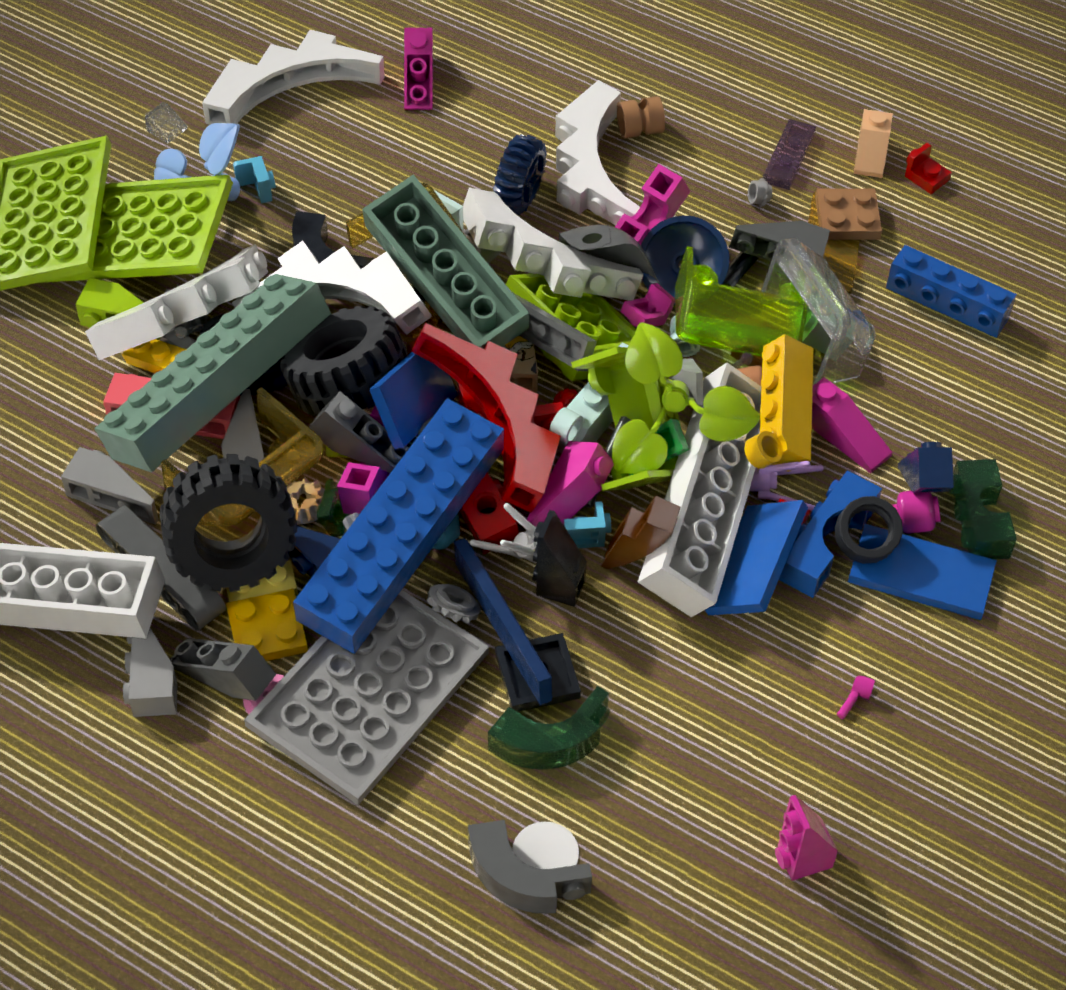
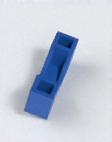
M848 470L840 481L835 479L827 491V498L824 503L819 501L812 510L810 522L807 525L804 523L801 525L779 580L814 598L829 577L834 555L826 547L823 538L835 531L838 516L851 501L865 496L880 498L882 488ZM862 511L855 514L850 521L849 528L862 530L874 512Z

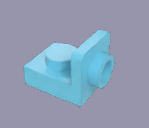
M602 501L595 502L594 517L579 516L573 519H564V527L578 548L605 547L606 533H611L610 513H604Z

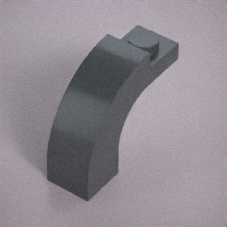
M505 820L468 825V844L474 870L486 889L505 904L526 912L556 913L557 898L575 900L591 893L592 874L589 863L553 869L535 868L522 862L513 853L508 841Z

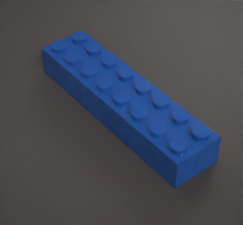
M447 398L293 601L296 621L355 655L504 450V428Z

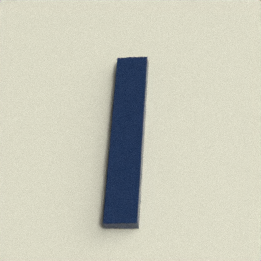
M463 538L454 541L457 568L540 705L552 701V677L468 540Z

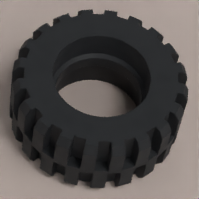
M355 306L354 309H339V312L330 314L281 357L280 369L299 408L315 417L318 416L321 410L339 391L361 409H370L376 406L370 393V388L408 355V352L396 324L389 314L376 307L369 306L366 309L364 306Z
M226 454L225 459H218L217 455L207 457V462L201 465L198 461L190 464L187 474L179 472L173 479L174 488L170 486L166 489L163 496L164 504L160 506L163 544L170 563L175 564L176 571L182 577L190 576L191 583L199 587H203L205 583L208 584L209 590L218 592L221 591V588H229L230 592L240 591V587L249 585L252 588L260 585V579L265 577L268 580L277 574V565L283 567L289 560L288 551L294 550L296 544L295 533L298 530L290 494L282 478L275 476L274 469L267 464H262L259 467L258 460L250 456H246L245 460H239L238 454ZM226 504L245 505L261 515L257 525L251 532L233 541L221 542L211 540L196 530L199 521L206 513Z

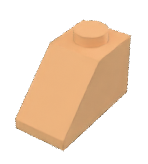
M864 109L858 138L854 174L877 178L883 177L893 113Z

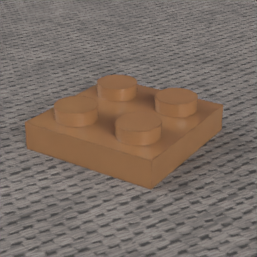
M816 189L815 200L819 227L830 230L828 240L881 239L882 227L875 189Z

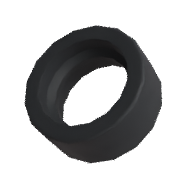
M875 496L860 497L851 501L838 516L835 525V539L840 550L851 560L862 564L877 563L887 558L899 545L903 534L902 519L896 508L887 500ZM862 511H871L877 513L885 520L888 526V536L882 546L875 549H865L858 546L852 540L849 534V524L855 514Z

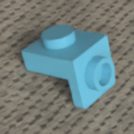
M262 156L235 161L233 163L234 174L240 186L255 184L260 202L272 201L271 189L276 188L272 170H266Z

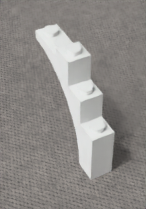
M309 30L297 51L270 44L258 65L234 59L229 61L202 102L205 123L208 125L214 123L237 124L256 105L273 95L309 83L349 80L381 85L385 78L383 56L337 45L336 36L314 30Z
M598 80L556 115L555 137L563 142L556 149V169L564 174L557 180V202L579 215L585 209H589L595 215L601 216L616 226L624 213L632 217L640 209V206L622 194L611 182L602 167L597 152L599 141L607 127L617 117V104L620 102L621 92Z
M474 188L468 189L463 204V220L477 248L505 252L514 270L543 275L552 292L556 294L581 298L583 293L624 300H634L643 277V273L639 268L610 262L571 248L529 225L517 216L497 193Z
M302 241L278 258L283 267L271 274L316 282L324 299L355 301L367 306L376 307L379 310L381 309L391 316L406 335L432 317L387 251L361 269L345 246L319 263ZM264 280L260 282V285L257 288H255L251 293L255 292L260 286H262L264 284ZM251 293L240 296L238 299L233 301L232 304L234 305V307L236 308L240 303H242V299Z
M256 244L247 247L229 260L193 280L136 307L97 322L86 330L85 333L99 360L162 337L177 325L206 315L222 303L251 293L260 285L259 280L268 273L267 260L264 254L258 251Z

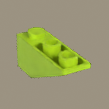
M89 278L75 305L80 325L90 328L97 322L115 316L144 302L119 283Z

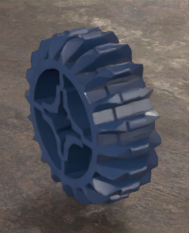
M516 135L509 142L508 147L504 150L503 157L500 158V164L494 178L495 185L493 191L517 215L527 211L528 206L535 199L547 162L545 143L530 135Z

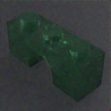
M996 459L957 461L953 472L954 488L949 490V492L955 496L954 513L956 520L961 521L962 524L961 543L963 548H967L969 553L994 560L1010 559L1017 541L1010 512L996 513L984 507V505H996L1003 486Z

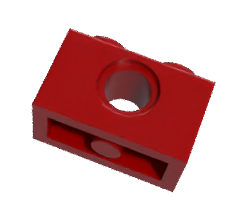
M488 472L459 512L475 540L500 545L501 540L512 541L519 534L517 526L519 523L504 509L505 501L501 500L503 487L498 479L492 481ZM485 508L495 509V511L490 514L481 513V511ZM481 549L483 555L490 552V550Z

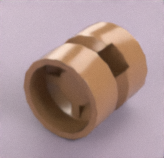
M659 96L642 98L640 103H637L636 100L618 102L617 122L623 139L639 137L643 131L646 135L664 132L665 114Z

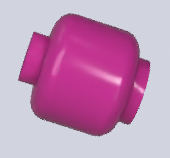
M900 492L897 496V504H892L902 519L903 532L906 534L932 531L936 526V522H941L938 496H932L931 492Z

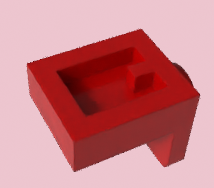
M925 143L919 149H913L908 155L905 177L928 193L933 194L950 181L952 172L930 158L932 145Z

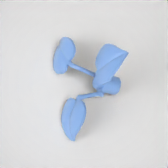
M214 123L204 130L200 139L199 153L201 158L206 161L204 168L213 174L212 176L228 175L222 172L226 169L233 153L240 128L239 124ZM166 149L158 155L154 170V180L191 177L184 175L187 159L181 151ZM230 177L233 185L227 201H235L240 193V184L236 178Z

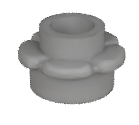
M760 178L758 181H751L748 188L749 202L762 207L772 198V186L764 178Z

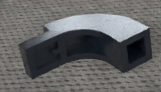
M296 211L292 224L293 245L295 247L303 241L318 262L321 263L336 252L325 245L328 237L326 215ZM351 255L361 269L374 260L371 257Z

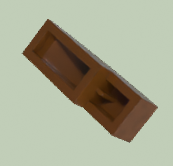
M655 496L645 512L631 507L609 540L601 567L610 569L629 564L649 555L663 545L673 533L681 506Z

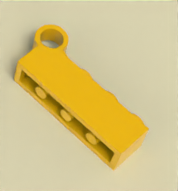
M784 334L763 346L760 433L748 439L744 447L748 461L758 469H764L776 464L811 461L813 348Z

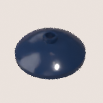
M694 216L668 218L654 226L641 243L658 279L657 281L649 274L643 273L642 282L647 290H649L650 285L653 283L660 284L662 288L675 298L674 306H692L706 301L721 288L727 277L730 258L726 241L716 227L701 218ZM682 262L690 263V268L685 271L681 270L679 266Z

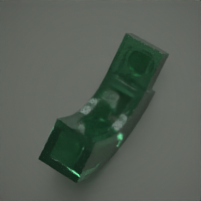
M597 686L574 715L554 724L534 722L508 707L488 731V751L506 762L528 769L547 770L573 764L587 756L599 745L601 726L606 722L610 714V709L608 708L609 693Z

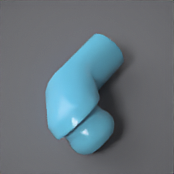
M457 513L435 543L434 549H446L459 538L461 533L459 513Z

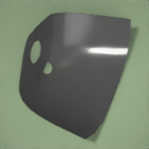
M589 225L559 233V242L571 248L610 262L639 268L642 273L649 274L658 281L643 247L623 230L609 225Z

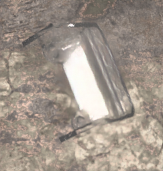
M796 238L780 240L777 243L758 302L762 305L801 296L827 332L831 341L814 384L823 377L832 383L860 377L876 337L873 325L864 316L821 255Z

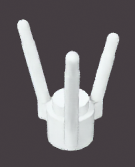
M508 503L504 504V509L526 529V532L519 533L513 542L501 540L500 545L478 540L470 541V545L512 555L518 559L524 558L537 563L533 561L537 542L533 541L536 526L528 522Z

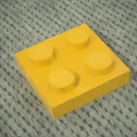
M294 588L226 603L234 643L254 645L266 661L306 653L308 647L303 625L296 621L293 601L296 597Z

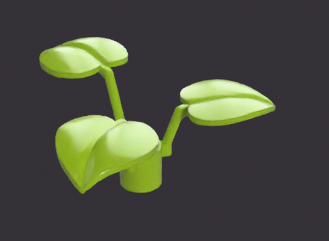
M641 322L638 324L627 348L625 356L626 368L632 378L643 384H652L660 379V382L665 385L662 395L663 407L651 429L644 421L634 419L625 423L618 430L612 446V460L617 472L620 474H637L647 470L659 469L667 458L668 446L666 440L661 435L656 434L669 411L680 412L687 405L691 406L697 413L703 414L699 422V429L707 438L715 441L725 442L740 438L756 426L760 420V414L739 390L729 386L716 387L705 395L703 400L704 408H702L695 402L694 398L689 397V388L684 382L667 380L666 377L675 376L682 369L683 356L679 346L661 329Z

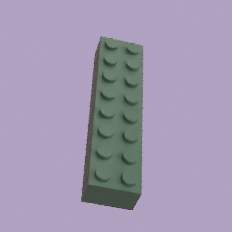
M279 274L266 278L262 286L255 292L245 296L242 299V303L231 312L224 314L214 327L202 333L197 338V341L187 350L177 354L173 362L163 370L156 372L146 385L130 394L125 403L118 409L108 413L104 420L94 428L111 459L152 473L331 314L318 284Z

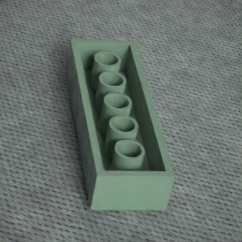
M414 174L362 209L365 227L383 249L387 251L396 265L456 337L483 349L488 341L503 347L529 329V312Z

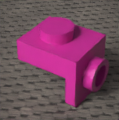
M653 283L650 285L645 298L625 301L620 312L635 327L641 322L660 326L665 324L676 300L664 288L660 287L658 283Z

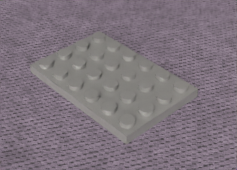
M401 590L355 655L321 636L244 719L245 727L359 805L489 654V646L404 590Z

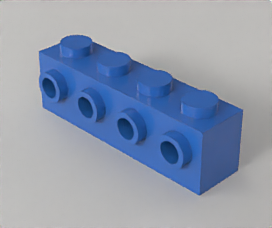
M904 245L891 263L886 289L995 338L998 337L1009 320L1017 295L907 245Z

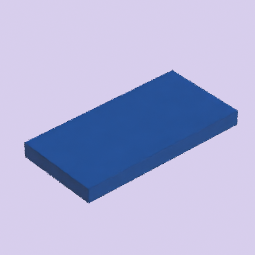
M413 352L407 355L370 388V393L394 449L405 447L418 434L424 422L436 414L447 398L453 400L458 395L449 374Z
M803 500L749 505L746 507L739 523L717 602L715 605L705 609L708 615L766 611L808 510V506Z
M865 524L858 546L865 549H875L882 546L887 539L888 530ZM902 534L899 545L887 558L877 563L862 564L854 561L848 583L981 620L997 560Z

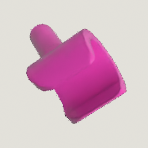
M857 676L851 693L836 715L840 719H844L857 701L858 696L869 700L875 680L865 676Z

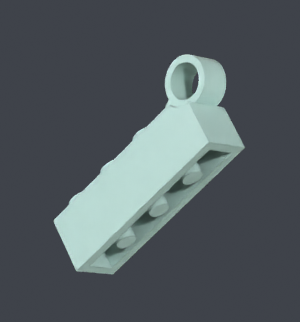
M623 342L619 345V347L629 346ZM588 382L567 408L563 407L558 411L549 431L561 436L557 447L558 452L562 454L568 441L596 442L614 421L608 396L601 395L596 390H593Z

